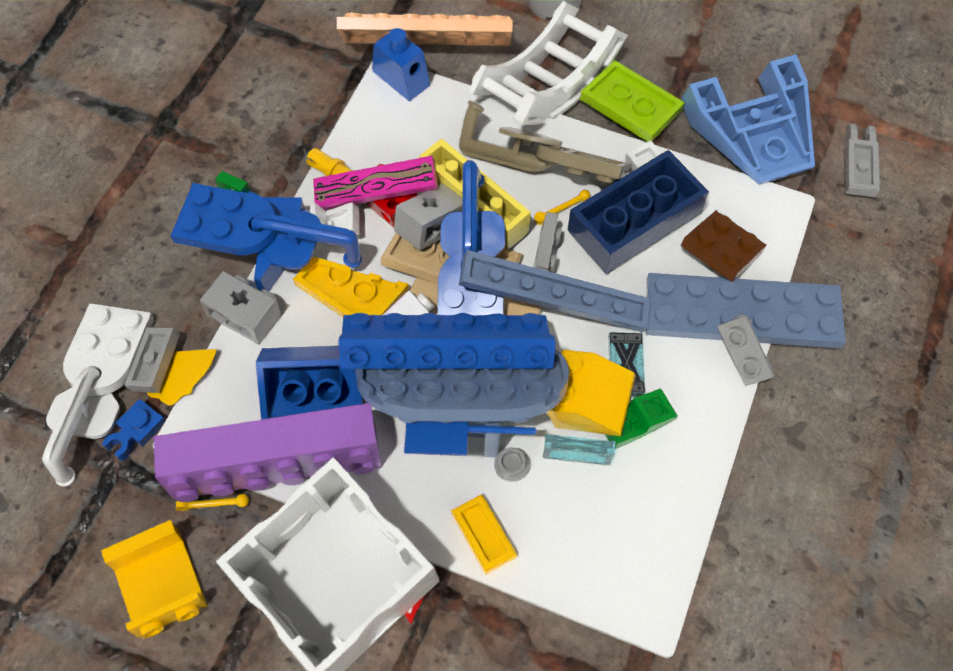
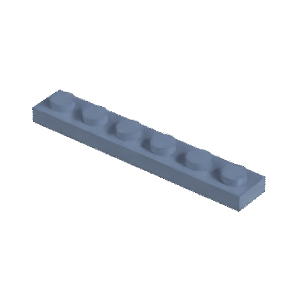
M470 250L463 254L459 286L639 332L648 329L651 298Z

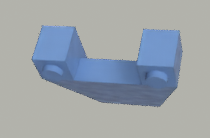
M796 54L770 61L758 78L765 94L764 97L729 106L717 77L689 84L681 98V101L685 102L683 109L690 126L759 185L815 167L808 81Z

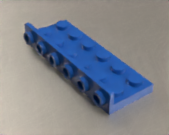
M355 313L343 316L342 335L339 336L338 341L340 369H553L555 337L549 333L546 315L534 313L524 315H504L501 313H492L490 315H470L467 313H458L456 315H436L433 313L421 315H402L399 313L368 315L365 313Z

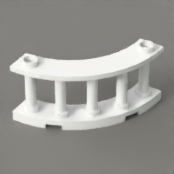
M562 1L545 30L525 51L510 61L499 65H481L472 79V85L468 92L475 95L494 94L516 107L517 111L513 117L514 120L525 125L541 124L544 121L543 118L550 116L554 119L580 100L581 91L595 79V75L602 66L607 68L611 64L628 35L610 25H607L604 31L594 28L575 17L579 10L578 8ZM569 27L596 42V45L586 58L582 59L557 45ZM551 54L576 69L567 78L561 79L540 67L539 64ZM528 74H531L550 85L551 88L538 92L522 83L521 80Z

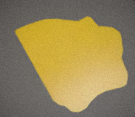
M217 349L174 352L159 393L147 392L148 396L160 399L164 404L171 406L178 402L182 396L191 394L193 386L208 371Z

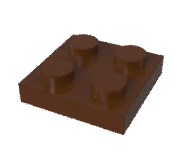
M715 210L684 237L680 246L733 282L763 253L767 245L754 234L747 232L734 223L728 216Z

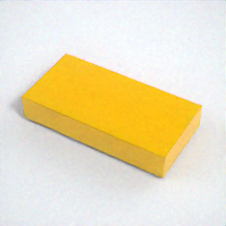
M482 494L451 510V515L485 575L517 558L514 548Z

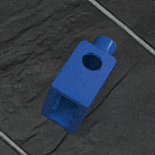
M392 29L374 44L372 72L407 101H412L430 87L424 53L422 49L406 37V32L403 29Z

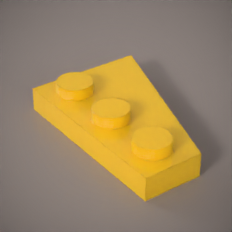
M313 257L309 264L303 267L293 278L295 286L342 318L344 315L355 313L384 315L409 291L408 283L401 281L394 283L382 279L380 275L373 273L366 275L352 271L348 266Z

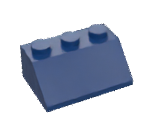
M339 345L262 348L255 362L261 420L364 404V398L360 395L357 388L356 369H340Z

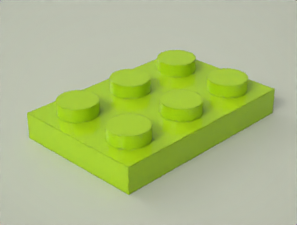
M615 60L592 80L580 94V100L647 142L653 141L683 111L685 102Z

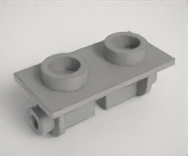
M744 313L732 318V321L717 327L744 385L747 386L773 378L775 375L772 371L773 366L768 362L753 330L752 320Z

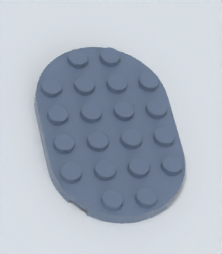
M556 348L553 369H356L357 388L364 400L375 409L397 417L405 423L416 421H439L442 423L453 421H476L479 423L513 421L523 423L528 421L529 418L543 414L559 404L567 392L569 379L568 364Z

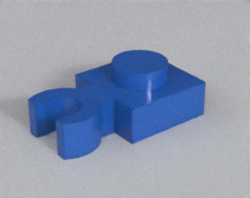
M139 399L116 422V425L121 430L118 433L108 435L102 445L110 451L116 444H121V448L114 455L120 461H123L130 455L132 445L137 442L143 447L162 428L165 419Z

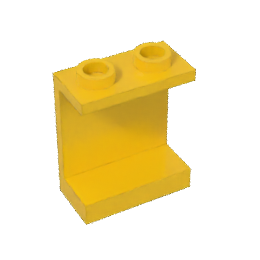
M171 520L101 550L105 564L115 572L131 619L130 622L126 623L127 630L136 637L149 638L164 630L163 626L175 620L183 622L192 619L199 614V609L207 606L181 532Z

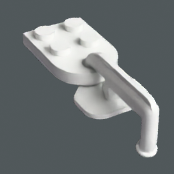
M89 304L63 362L64 374L72 388L55 397L46 417L47 425L53 432L43 453L42 461L59 486L67 487L75 480V471L71 467L65 466L62 461L72 436L98 439L106 436L113 429L120 413V406L112 392L125 384L146 327H151L154 322L152 313Z

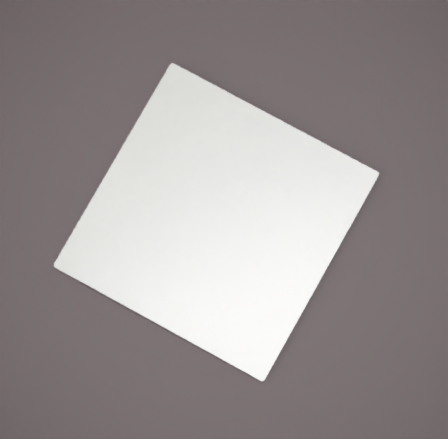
M371 62L321 151L334 159H341L347 167L355 171L375 167L378 164L386 165L417 159L423 152L442 138L467 160L474 161L480 171L531 212L529 233L509 250L522 254L520 264L533 267L542 225H537L534 222L535 213L539 211L545 213L578 196L582 190H588L592 197L613 183L597 180V174L592 172L590 174L584 173V175L567 172V166L557 163L546 170L528 172L464 155L459 149V140L465 113L469 106L468 101H473L484 108V111L480 112L477 120L474 139L513 148L515 137L499 133L500 127H512L542 134L562 141L561 147L626 162L625 156L627 152L646 142L561 114L554 119L550 116L543 118L544 121L541 124H521L513 119L517 111L516 107L494 94H472L468 92L471 85L428 72L430 87L409 102L372 72ZM534 142L533 147L523 145L522 152L536 155L539 142ZM655 145L661 153L668 150L666 148ZM670 150L709 191L702 213L607 274L604 273L567 230L570 210L584 201H580L556 213L559 214L557 227H561L562 230L558 246L553 245L551 253L557 254L553 273L646 297L648 273L725 278L680 246L684 237L715 210L728 216L734 223L747 232L754 234L767 245L763 253L736 279L790 282L815 199L811 195L771 182L759 185L747 174ZM313 167L309 170L294 196L302 197L305 210H310V206L315 204L313 178L325 176V174ZM365 203L355 204L359 207L360 234L357 235L362 262L358 267H350V270L369 275V273L377 274L382 279L397 283V281L408 283L410 291L416 276L381 265V256L396 233L394 228ZM317 242L312 258L317 257L347 266L343 261V256L346 252L345 247ZM255 264L253 270L247 278V281L250 283L251 287L258 290L257 285L254 281L256 267ZM285 268L269 291L278 300L277 303L281 317L260 345L228 327L220 325L207 348L217 349L208 371L193 386L191 394L182 396L176 402L158 435L261 420L255 362L262 348L339 345L338 341L339 336L342 335L343 318L295 286L293 278L301 269ZM542 307L539 315H546L549 333L555 337V348L560 353L562 350L592 352L621 365L622 361L613 343H610V333L642 334V344L639 345L632 363L641 382H644L645 392H631L629 404L633 398L661 388L678 417L636 441L615 450L612 449L611 453H603L581 446H544L546 434L558 435L559 437L578 442L608 441L604 434L556 428L547 412L529 418L528 421L523 423L500 421V426L534 427L537 430L534 435L500 434L498 453L505 448L513 447L523 451L528 458V472L521 480L516 482L504 481L496 474L494 469L495 457H484L485 438L482 437L467 438V456L404 454L406 423L372 406L382 467L374 468V471L368 474H355L353 472H348V474L369 496L379 514L396 526L429 563L661 657L670 658L674 654L758 386V382L747 386L744 385L724 340L646 335V330L639 332ZM760 343L767 357L770 344ZM624 344L626 350H627L629 344ZM304 479V482L298 485L271 484L265 490L254 492L285 504L292 493L308 479ZM481 494L517 554L516 559L487 575L483 572L451 515V510Z

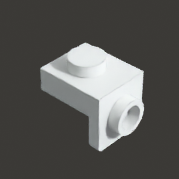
M353 202L325 211L317 203L310 206V213L316 215L321 224L346 228L354 231L356 235L360 234L359 207Z

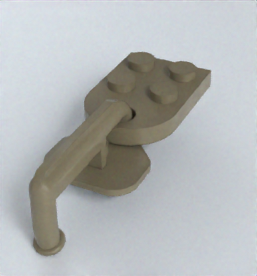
M468 101L469 106L465 113L459 140V149L464 155L528 172L546 170L557 163L567 166V172L578 175L590 174V172L596 173L597 180L614 183V181H618L630 173L632 166L630 163L561 147L562 141L512 127L499 128V133L515 137L513 148L474 139L477 120L480 112L484 111V108L473 101ZM534 142H539L536 155L522 152L523 145L533 147Z

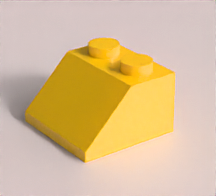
M562 350L561 354L569 367V379L564 398L554 408L547 411L554 426L561 429L621 436L635 380V373L596 353Z

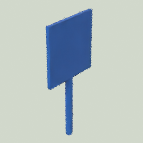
M416 421L406 423L404 454L467 456L468 432L534 435L537 430L534 427L468 425V421H453L450 423Z

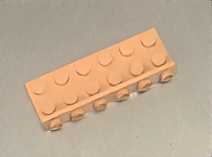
M346 13L345 17H337V30L345 43L375 44L392 29L400 28L406 32V37L414 44L511 46L512 20L510 17L502 15L448 16L444 14L390 15L385 13Z

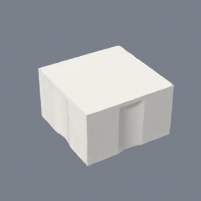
M334 458L292 493L291 497L278 512L257 524L216 561L249 602L257 606L269 618L279 638L307 671H345L440 581L434 567L396 526L379 514L369 496Z

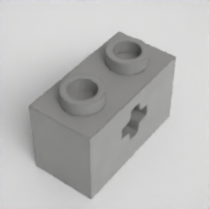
M442 183L438 185V189L425 191L396 206L394 231L415 248L421 250L441 239L442 220L449 213L462 211V197Z
M222 271L199 300L208 317L260 345L281 317L277 303L278 300L272 293L265 289L259 291L251 287L250 283L239 275L233 277Z

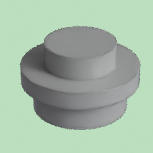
M513 447L505 448L495 457V472L504 481H519L528 472V458L520 449Z

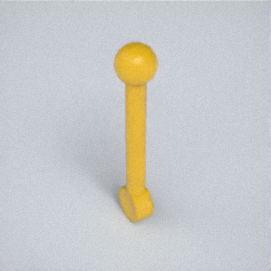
M582 190L578 196L545 213L542 211L536 212L534 222L537 225H542L546 213L556 214L580 201H585L591 197L590 192Z
M240 494L236 498L192 502L176 501L175 510L188 511L192 508L237 505L243 508L248 505L249 497L245 494Z

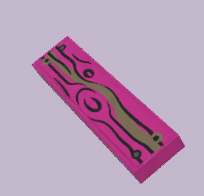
M427 156L313 178L315 204L317 203L324 210L351 202L360 204L438 189L435 159L433 156Z

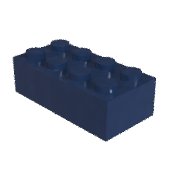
M668 149L570 210L567 230L604 273L607 274L702 213L709 191Z

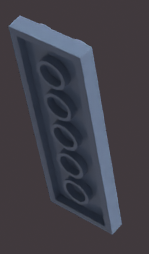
M648 273L646 297L651 298L646 335L723 340L717 326L732 321V318L745 313L752 320L751 325L759 343L840 349L846 343L840 285L735 279L731 282L727 278L661 273Z

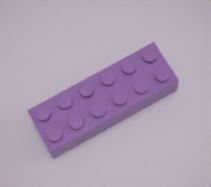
M369 403L154 436L155 478L174 500L180 502H191L197 500L198 496L208 494L228 496L233 494L234 490L246 488L251 491H260L269 488L271 484L298 485L303 483L304 479L312 477L332 458L347 473L368 474L373 472L374 468L382 467L372 406Z

